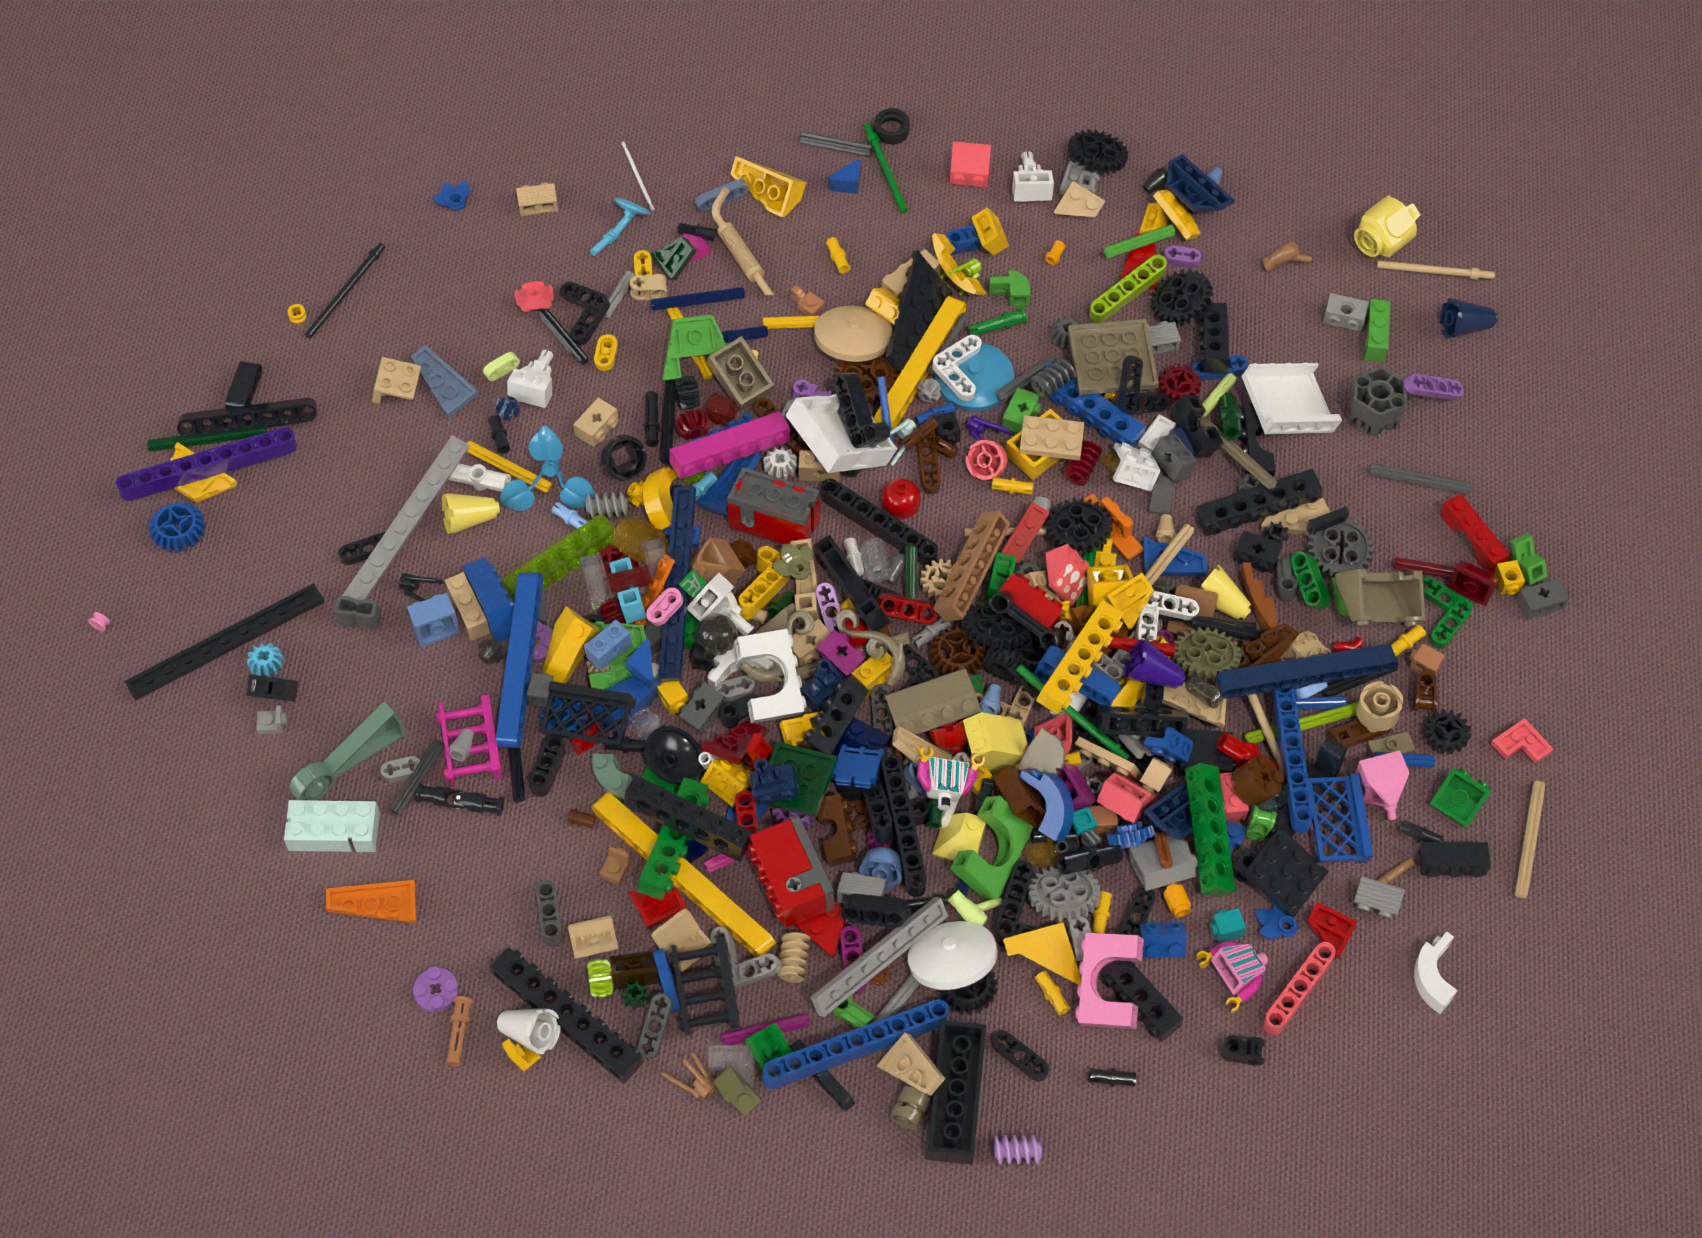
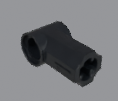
M751 693L735 702H725L721 706V724L726 728L736 727L740 720L750 716L747 702L750 699L758 698V696Z

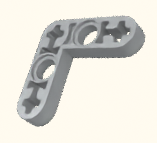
M717 927L711 932L710 940L712 944L716 943L715 937H719L721 934H724L727 939L735 989L774 976L781 970L780 959L770 953L738 964L732 933L724 927ZM714 956L715 965L719 966V957ZM770 960L774 962V964L771 965V969L765 967L769 965ZM754 966L755 972L753 976L747 978L745 975L746 969ZM718 979L719 983L723 986V980Z

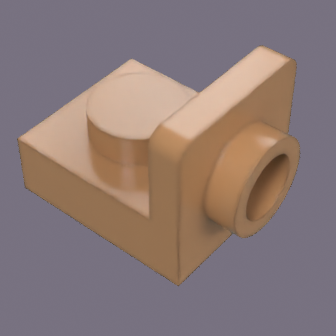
M609 847L608 857L599 873L600 878L620 885L631 864L628 852L620 847Z

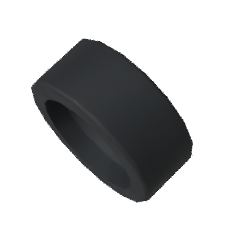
M888 108L876 115L874 132L877 133L880 141L885 144H899L908 137L910 120L904 111ZM888 121H896L902 124L903 127L898 131L892 132L883 129L881 125Z

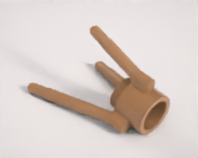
M691 1052V1056L703 1075H700L686 1058L682 1059L683 1063L697 1078L693 1083L695 1089L666 1072L661 1073L663 1077L690 1092L697 1099L700 1097L704 1100L707 1099L717 1088L713 1082L714 1080L710 1077L695 1052Z

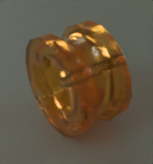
M888 966L882 970L884 971V978L881 976L877 978L875 975L871 979L873 984L883 986L888 983L890 979V969Z

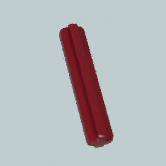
M1399 557L1395 558L1394 569L1408 572L1422 571V574L1452 579L1456 569L1452 566Z

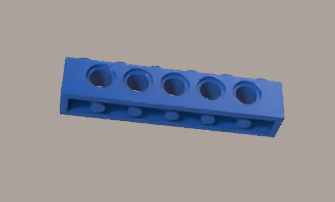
M1050 362L1045 368L1050 367L1053 363ZM1070 378L1068 384L1064 382L1062 388L1058 387L1056 392L1052 391V394L1048 396L1055 404L1061 405L1071 415L1077 416L1087 426L1093 427L1102 436L1111 439L1115 443H1127L1134 448L1145 434L1146 426L1118 409L1116 405L1100 394L1079 395L1076 379Z

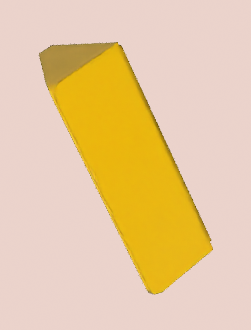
M1158 202L1148 204L1139 231L1140 234H1145L1167 225L1169 216Z

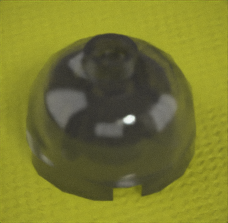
M712 613L700 620L696 627L694 638L697 645L700 643L704 647L703 650L713 655H724L727 651L734 648V641L737 639L738 632L731 618L720 613Z

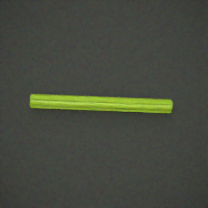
M1358 702L1299 718L1300 730L1356 716ZM1276 725L1270 726L1274 737H1278ZM1262 728L1247 732L1244 735L1245 742L1255 744L1266 741Z

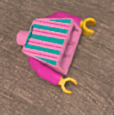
M1225 941L1211 948L1208 953L1200 951L1196 956L1197 960L1206 958L1205 961L1200 963L1201 968L1208 967L1211 959L1232 994H1238L1236 998L1230 997L1226 1001L1225 1006L1231 1002L1236 1004L1231 1013L1237 1012L1239 1003L1245 1002L1258 991L1263 981L1261 975L1266 971L1264 965L1268 963L1265 953L1260 952L1256 954L1251 945H1241L1230 941Z

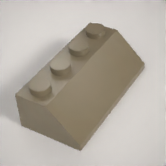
M966 668L885 695L895 728L900 726L915 735L981 712Z

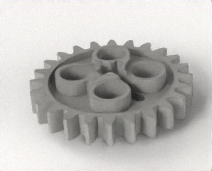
M1050 866V871L1042 869V874L1036 873L1035 879H1031L1029 900H1031L1032 907L1036 906V912L1042 911L1043 917L1049 914L1050 920L1059 917V922H1062L1063 918H1067L1071 922V917L1080 920V915L1088 917V912L1093 913L1094 907H1098L1100 885H1098L1097 879H1093V874L1086 875L1087 870L1064 875L1060 873L1059 867L1055 869Z

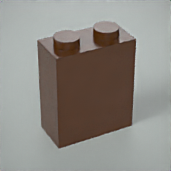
M1008 764L993 779L1014 814L1038 829L1046 814V802L1036 788L1019 778L1021 772Z

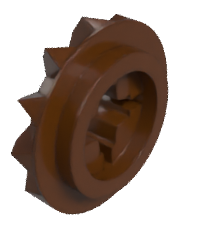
M864 800L848 801L850 805L848 817L853 822L854 831L856 829H864L867 824H870ZM854 808H856L857 815H861L857 816L855 821L850 816Z

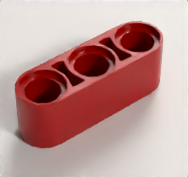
M882 593L876 599L887 616L925 624L935 622L938 617V613L933 609L934 606L927 601L890 593ZM891 600V605L888 608H883L884 602ZM911 604L910 610L904 613L903 607ZM930 608L929 615L923 617V611Z
M748 790L740 791L735 797L737 825L752 831V834L757 833L756 806L752 792ZM742 802H749V803H750V804L747 805V806L741 805ZM746 821L752 822V824L748 826L743 825L742 823ZM749 849L746 852L745 856H749Z

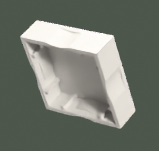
M837 394L796 398L786 413V417L828 473L886 466L897 450V447L890 438L874 447L854 448L849 438Z

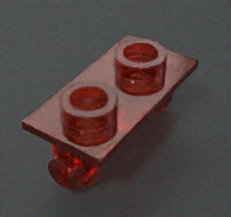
M648 565L607 575L611 593L617 594L618 592L630 589L629 586L632 585L634 588L649 587V584H652Z

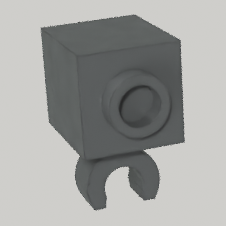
M532 673L527 691L529 705L546 707L550 694L548 687L550 681L554 682L553 675Z

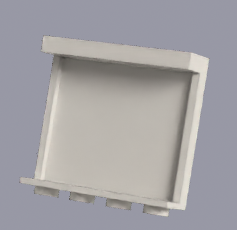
M1254 363L1248 366L1242 375V379L1265 434L1333 433L1342 422L1340 414H1330L1313 374L1319 366L1318 363Z

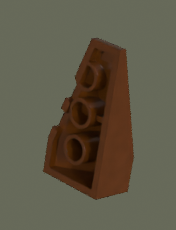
M1283 623L1262 633L1260 638L1252 642L1249 640L1243 642V646L1239 647L1241 648L1240 654H1242L1239 668L1278 662L1298 637L1299 631Z

